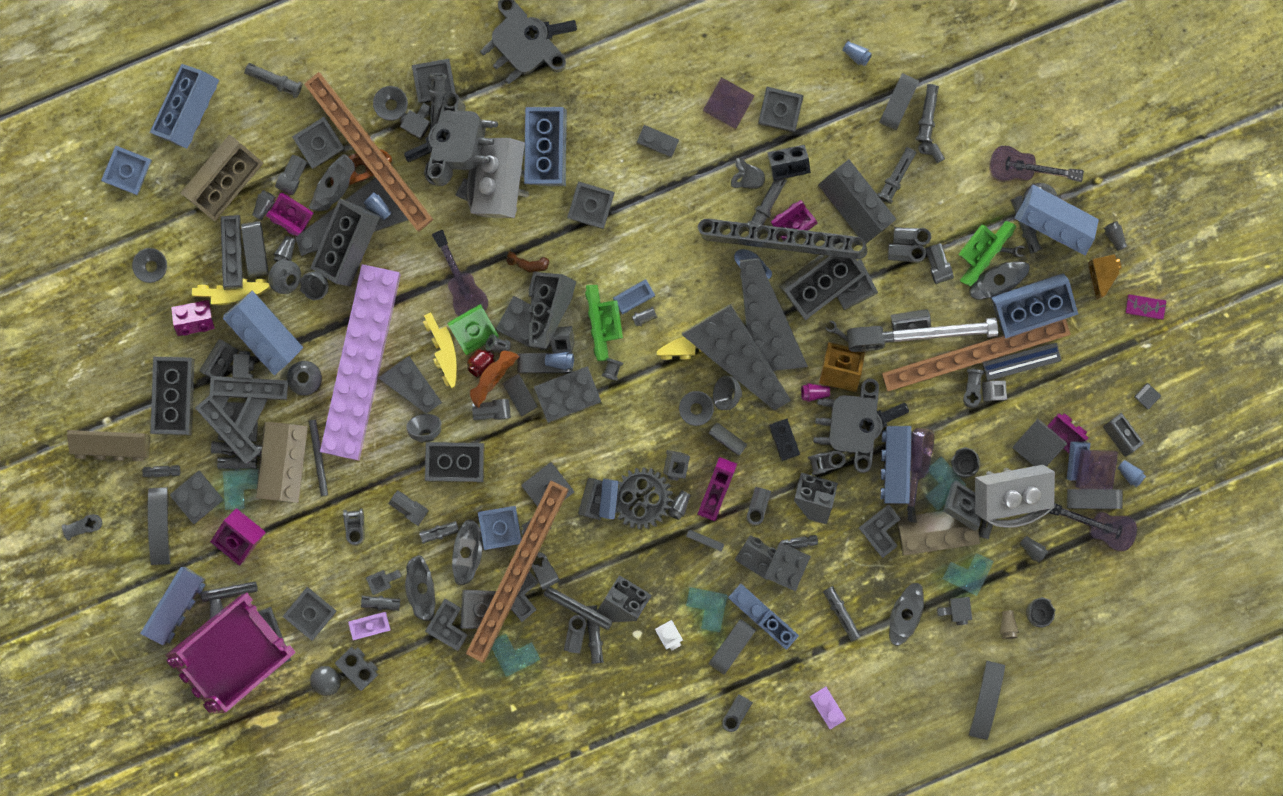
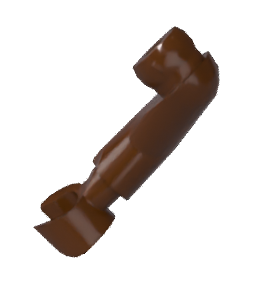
M511 251L508 252L506 259L508 265L517 264L518 267L527 272L545 271L550 263L546 257H542L538 261L529 262L523 258H518Z

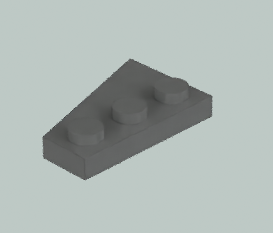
M410 356L378 377L426 414L442 404Z

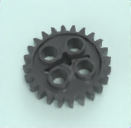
M643 467L642 472H640L638 468H635L634 474L629 470V476L621 475L623 482L618 481L619 488L617 491V509L615 513H621L618 519H625L623 524L628 525L630 523V527L633 529L636 525L639 530H642L643 525L648 530L650 529V524L657 527V520L663 523L662 515L669 516L665 512L666 509L672 510L668 503L674 501L669 498L673 492L667 490L671 485L669 483L664 484L667 479L665 477L660 478L661 473L659 472L654 475L655 470L650 469L648 472L647 468ZM647 481V487L641 490V482ZM632 493L633 499L627 503L626 496ZM641 495L644 496V502H641ZM658 495L659 501L653 504V496ZM644 507L645 513L639 517L638 510Z

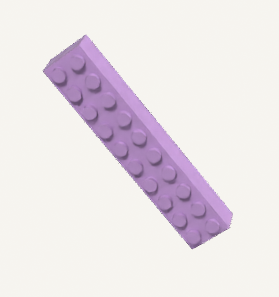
M361 265L320 449L322 453L360 461L401 274L399 272Z

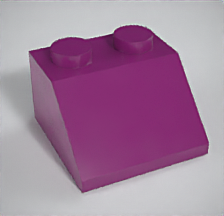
M236 508L222 522L210 542L240 566L258 545L266 532Z

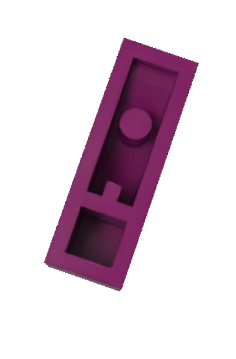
M719 457L697 515L713 521L716 520L737 463Z

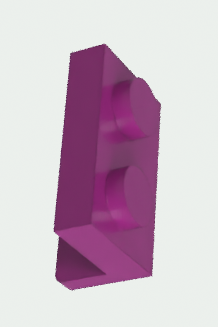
M282 192L266 216L274 224L284 227L288 233L298 236L305 230L314 212Z
M800 200L793 203L782 214L776 215L771 224L773 227L808 231L817 225L818 222L805 207L804 202ZM786 236L780 237L783 241L787 239Z
M209 300L171 307L173 326L177 336H186L192 333L215 329Z
M1058 413L1047 427L1067 443L1063 449L1069 454L1070 442L1087 441V432L1080 426L1075 427L1071 423L1073 420L1063 413L1061 415Z

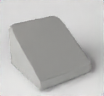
M1006 381L982 383L983 401L1007 400Z

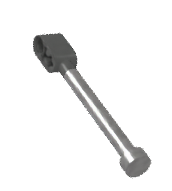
M986 318L984 323L883 332V327L881 326L857 327L847 330L848 346L851 352L880 350L885 347V343L979 334H987V337H998L996 318Z

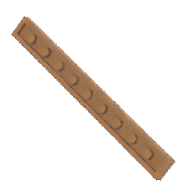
M320 72L315 74L304 85L414 228L420 232L434 219Z
M1066 319L1009 338H1005L1003 335L884 372L882 377L887 392L1071 334Z
M550 481L466 652L467 655L482 663L485 662L569 491L566 487Z

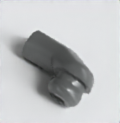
M923 142L919 145V152L932 155L937 164L945 160L937 144Z

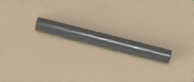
M310 420L309 427L321 497L328 496L316 420Z

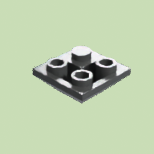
M801 473L794 501L809 520L827 525L838 483Z
M619 575L597 610V613L613 622L637 621L652 595Z

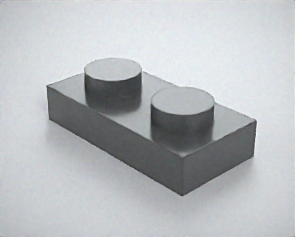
M646 125L643 126L637 140L638 144L672 158L679 139Z

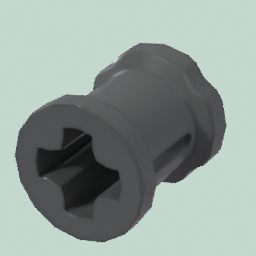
M490 335L485 344L487 351H495L499 355L501 351H510L511 347L509 340L503 341L498 339L496 335Z
M607 358L606 361L608 363L605 372L602 373V377L617 381V375L623 363Z

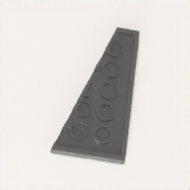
M376 177L346 199L348 202L365 208L366 205L363 202L373 192L376 195H380L392 213L385 220L379 218L374 232L409 221ZM335 208L295 237L301 256L318 251Z
M759 258L740 260L746 328L773 371L808 367Z
M732 304L682 332V336L773 410L791 401V398Z

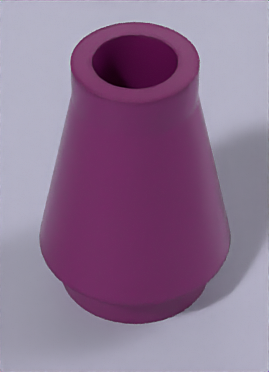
M806 383V385L801 386L802 400L810 402L830 397V387Z

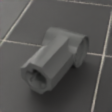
M292 154L284 173L280 174L275 188L293 196L308 162Z
M894 227L893 244L926 246L930 243L931 233L926 228ZM920 232H924L928 235V239L925 242H920L917 239V235Z
M889 243L888 260L920 263L925 259L926 250L921 245ZM914 249L922 251L923 256L920 259L913 258L912 251Z
M941 243L925 248L934 283L939 284L954 279L952 268L946 260Z
M509 399L481 403L479 408L472 404L473 420L511 418Z
M755 487L746 516L747 522L750 525L758 526L764 520L771 491ZM752 512L760 514L761 519L758 522H753L750 519Z
M398 490L388 503L417 526L420 525L429 512L420 503L414 502Z
M578 614L572 616L569 621L564 650L580 654L587 620ZM576 618L581 619L583 627L575 628L573 620Z
M738 694L722 720L723 729L727 732L736 731L753 702ZM728 718H733L736 721V726L733 729H729L726 726Z

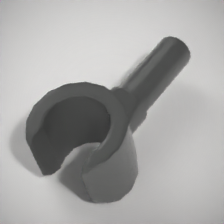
M1002 247L1000 252L1013 254L1015 257L1020 258L1024 255H1019L1017 253V249H1025V247Z
M829 321L835 327L832 330L825 327L827 332L835 333L848 342L847 335L837 328L834 321Z

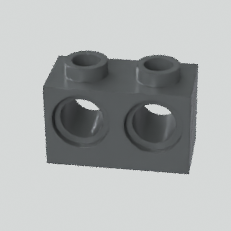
M351 647L335 664L360 691H363L379 675L377 673L379 669L373 662L370 661L368 663L363 658L365 654L358 647L356 649ZM349 655H353L357 659V663L354 666L347 664V657ZM362 669H367L370 672L368 680L361 679L360 672Z

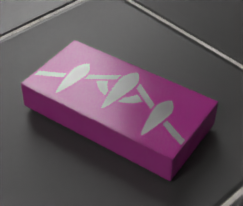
M1128 294L1125 314L1163 320L1166 300Z

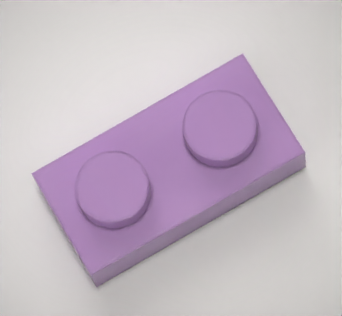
M386 612L348 622L353 640L391 630Z
M826 686L809 696L829 729L846 720Z

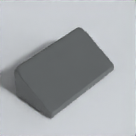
M928 309L892 314V329L896 331L931 327L930 313Z
M218 339L202 365L200 372L210 378L211 376L223 377L234 359V354H237L239 350Z
M519 374L502 383L521 417L538 408Z
M1122 413L1103 426L1125 457L1144 444Z
M716 423L709 432L711 437L737 456H740L747 446L744 441L719 423Z
M588 478L578 511L579 515L601 520L599 512L603 481Z

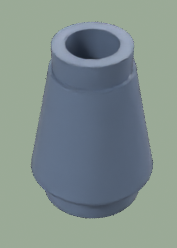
M849 41L842 50L855 63L865 66L872 56L869 49Z
M374 192L363 202L366 205V209L380 216L383 220L392 213L380 195H376Z
M569 352L546 354L545 366L566 371L573 369L574 354H569Z
M1126 460L1117 468L1128 483L1136 488L1146 478L1143 474L1144 471Z

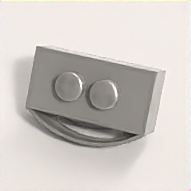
M489 138L494 140V145H482L480 155L490 157V162L478 163L468 173L467 198L470 212L485 218H515L518 195L522 197L529 196L528 191L519 189L520 176L524 177V170L521 168L525 153V143L512 138Z
M1045 465L1012 471L1004 468L1001 473L994 474L988 471L985 476L975 477V514L995 526L1005 528L1023 526L1040 519L1054 508L1055 472ZM1028 513V514H1026V515H1024V516H1022V517L1016 518V519H1011V520H997V519H1000V518H1005V517H1010V516H1015V515H1020V514Z

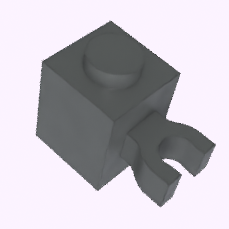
M423 103L417 114L411 110L408 114H403L399 122L401 123V129L422 140L430 126V122L425 119L431 109L430 106Z
M572 326L557 327L546 349L552 347L553 354L562 352L572 353L575 345Z
M970 597L949 599L950 607L937 608V616L951 615V622H956L957 625H966L968 620H972Z

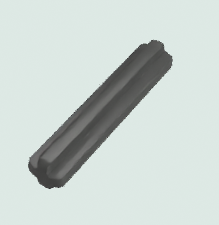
M249 582L201 592V599L203 602L244 593H253L258 591V586L256 582Z

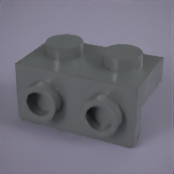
M750 535L735 560L764 578L776 549L767 546L759 538Z

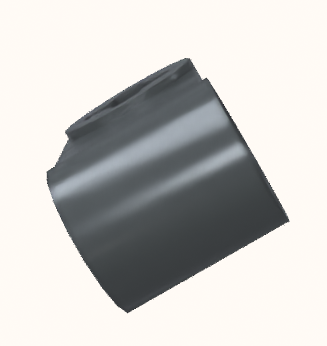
M840 451L808 456L813 469L812 475L840 468L846 461L845 455ZM835 454H839L842 457V463L839 465H834L831 461L832 456Z
M360 508L359 511L343 510L346 539L353 546H359L365 540L363 508ZM353 532L360 533L359 541H351L350 537Z
M538 552L537 556L544 558L542 566L533 563L531 567L544 590L558 583L560 579L546 555Z

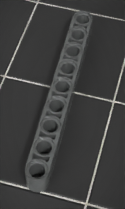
M703 219L698 224V230L706 241L851 259H862L868 253L865 241L856 236L716 219ZM712 227L710 232H703L705 228ZM726 229L731 230L730 233L727 235L722 234V232ZM745 231H748V232H749V235H748V236H746V237H741V234H742L743 232H745ZM762 234H768L766 239H759ZM781 236L787 237L783 242L778 241ZM799 239H806L803 244H797ZM818 241H825L822 246H816ZM837 243L844 244L840 249L834 248ZM857 245L863 246L859 251L853 250Z

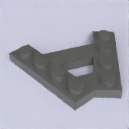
M211 376L210 395L197 405L195 409L247 466L261 453L250 441L249 436L267 400L287 401L288 380ZM229 397L247 398L234 423L223 411Z

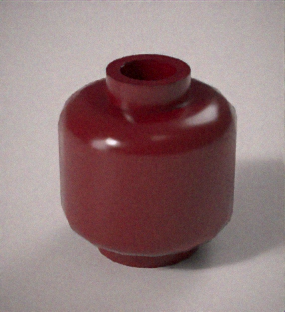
M486 349L476 350L467 361L468 371L477 378L481 377L486 368L495 362L494 354Z

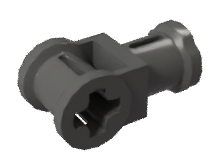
M967 369L968 382L963 402L967 407L975 408L981 401V376L984 374V371ZM971 394H974V398H977L974 403H970V399H967Z
M92 514L72 524H63V534L66 540L69 541L74 536L97 531L102 527V519L100 516ZM91 520L96 521V524L93 526L88 525Z

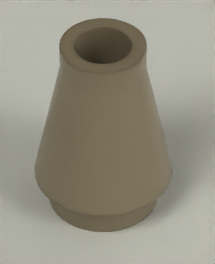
M1002 611L1000 629L1002 639L1018 638L1017 633L1019 631L1014 611Z

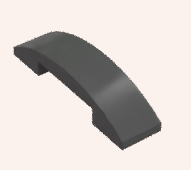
M168 487L148 488V539L151 565L171 564L168 533Z
M986 660L969 736L988 740L1004 676L1005 665Z

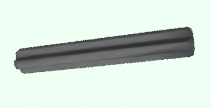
M552 587L546 588L544 592L545 597L606 630H609L612 626L613 621Z

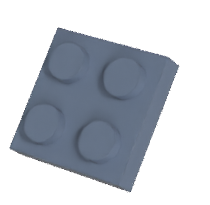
M115 146L101 181L138 196L152 160Z
M516 506L478 512L484 550L520 544L522 539Z

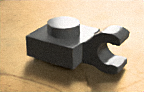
M382 570L366 577L372 594L376 595L392 588L390 582L402 577L400 570L387 575Z

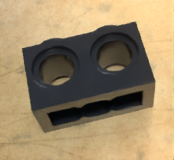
M805 145L767 152L773 181L811 173Z
M788 419L770 424L769 429L781 462L799 456L800 452Z

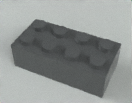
M153 357L150 434L192 436L195 359L187 357Z

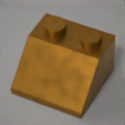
M1115 254L1092 259L1088 262L1096 300L1103 298L1119 275L1121 263L1119 258L1116 259Z
M828 342L819 384L857 392L866 351L851 352L847 346Z

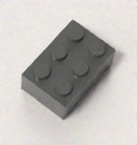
M588 366L534 386L548 424L602 403Z
M426 442L425 481L484 482L485 444Z

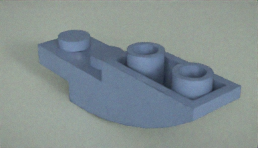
M741 583L728 597L786 650L798 638L799 635Z

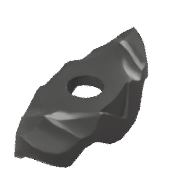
M343 154L327 169L317 184L309 209L314 211L329 210L331 205L338 201L346 192L350 177L355 171L354 163L347 155ZM330 178H333L334 184L331 188H328L327 183Z
M1013 261L991 267L984 271L978 280L970 286V296L976 300H983L1011 291L1027 276L1030 270L1029 264ZM997 274L1004 276L1005 281L1002 285L994 283V277Z
M470 519L462 524L453 547L452 570L457 585H465L474 578L482 557L481 530L476 522ZM463 547L470 549V555L467 558H463L460 554Z
M418 555L412 558L406 566V595L413 608L414 615L423 621H431L435 610V588L425 559ZM420 583L427 585V592L425 594H421L418 590Z
M919 583L910 584L893 606L890 615L889 639L895 646L905 643L919 625L924 609V591ZM904 609L912 611L913 616L910 620L902 618L901 613Z

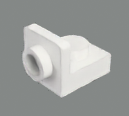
M672 620L655 629L666 650L670 648L672 651L681 646L680 642L683 639Z

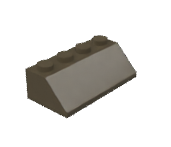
M229 134L182 190L181 194L213 221H216L263 165V162Z
M265 422L256 498L299 503L308 426Z
M67 430L69 454L75 455L74 458L86 459V455H91L97 460H105V456H113V460L124 461L125 457H132V461L144 462V458H149L150 435Z
M944 511L916 515L917 523L909 522L908 516L900 517L901 519L897 522L902 556L980 544L978 529L976 531L972 530Z

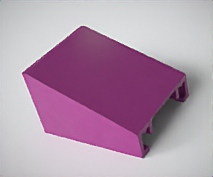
M248 593L239 596L165 654L168 658L166 660L171 668H176L180 674L178 676L185 684L189 683L192 687L191 692L196 698L200 697L203 700V706L209 713H226L296 653L290 645L287 647L283 643L284 640L279 638L256 610L257 607L251 604L253 599Z

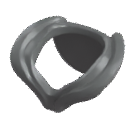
M736 158L735 165L739 172L731 179V187L758 189L763 186L765 182L764 172L758 167L747 164L742 158Z

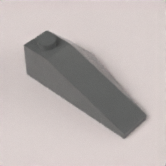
M533 272L529 287V296L531 297V306H529V313H531V323L529 324L530 347L547 348L572 300L576 285L575 280L563 274Z

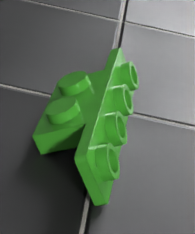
M1005 221L996 234L981 224L958 254L971 265L960 279L963 284L971 286L978 280L979 275L990 265V261L995 254L1000 252L1005 241L1013 235L1016 228L1015 224Z
M586 285L585 296L589 305L588 316L591 319L592 325L591 335L595 344L594 354L597 361H606L609 358L606 341L623 338L618 301L600 303L598 285Z

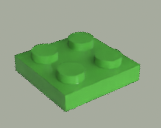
M481 304L447 323L466 355L484 346L490 335L499 337Z

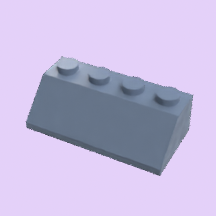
M181 64L150 133L187 149L192 142L197 127L200 125L205 110L208 108L209 101L217 88L219 79L202 70Z
M525 107L524 184L566 186L567 110L564 107Z
M1033 184L1015 216V219L1085 256L1095 239L1099 221L1094 216Z
M1064 273L991 297L1005 338L1078 315L1070 282Z
M253 290L223 315L226 323L273 375H276L303 349V346Z
M886 426L885 430H882V442H885V450L881 451V461H885L884 469H881V480H884V488L880 489V499L884 500V504H909L911 426Z
M180 567L140 634L161 645L170 644L175 636V633H173L177 626L180 627L186 618L183 616L186 610L190 611L195 604L194 597L197 593L200 594L206 585L203 583L205 578L187 567Z

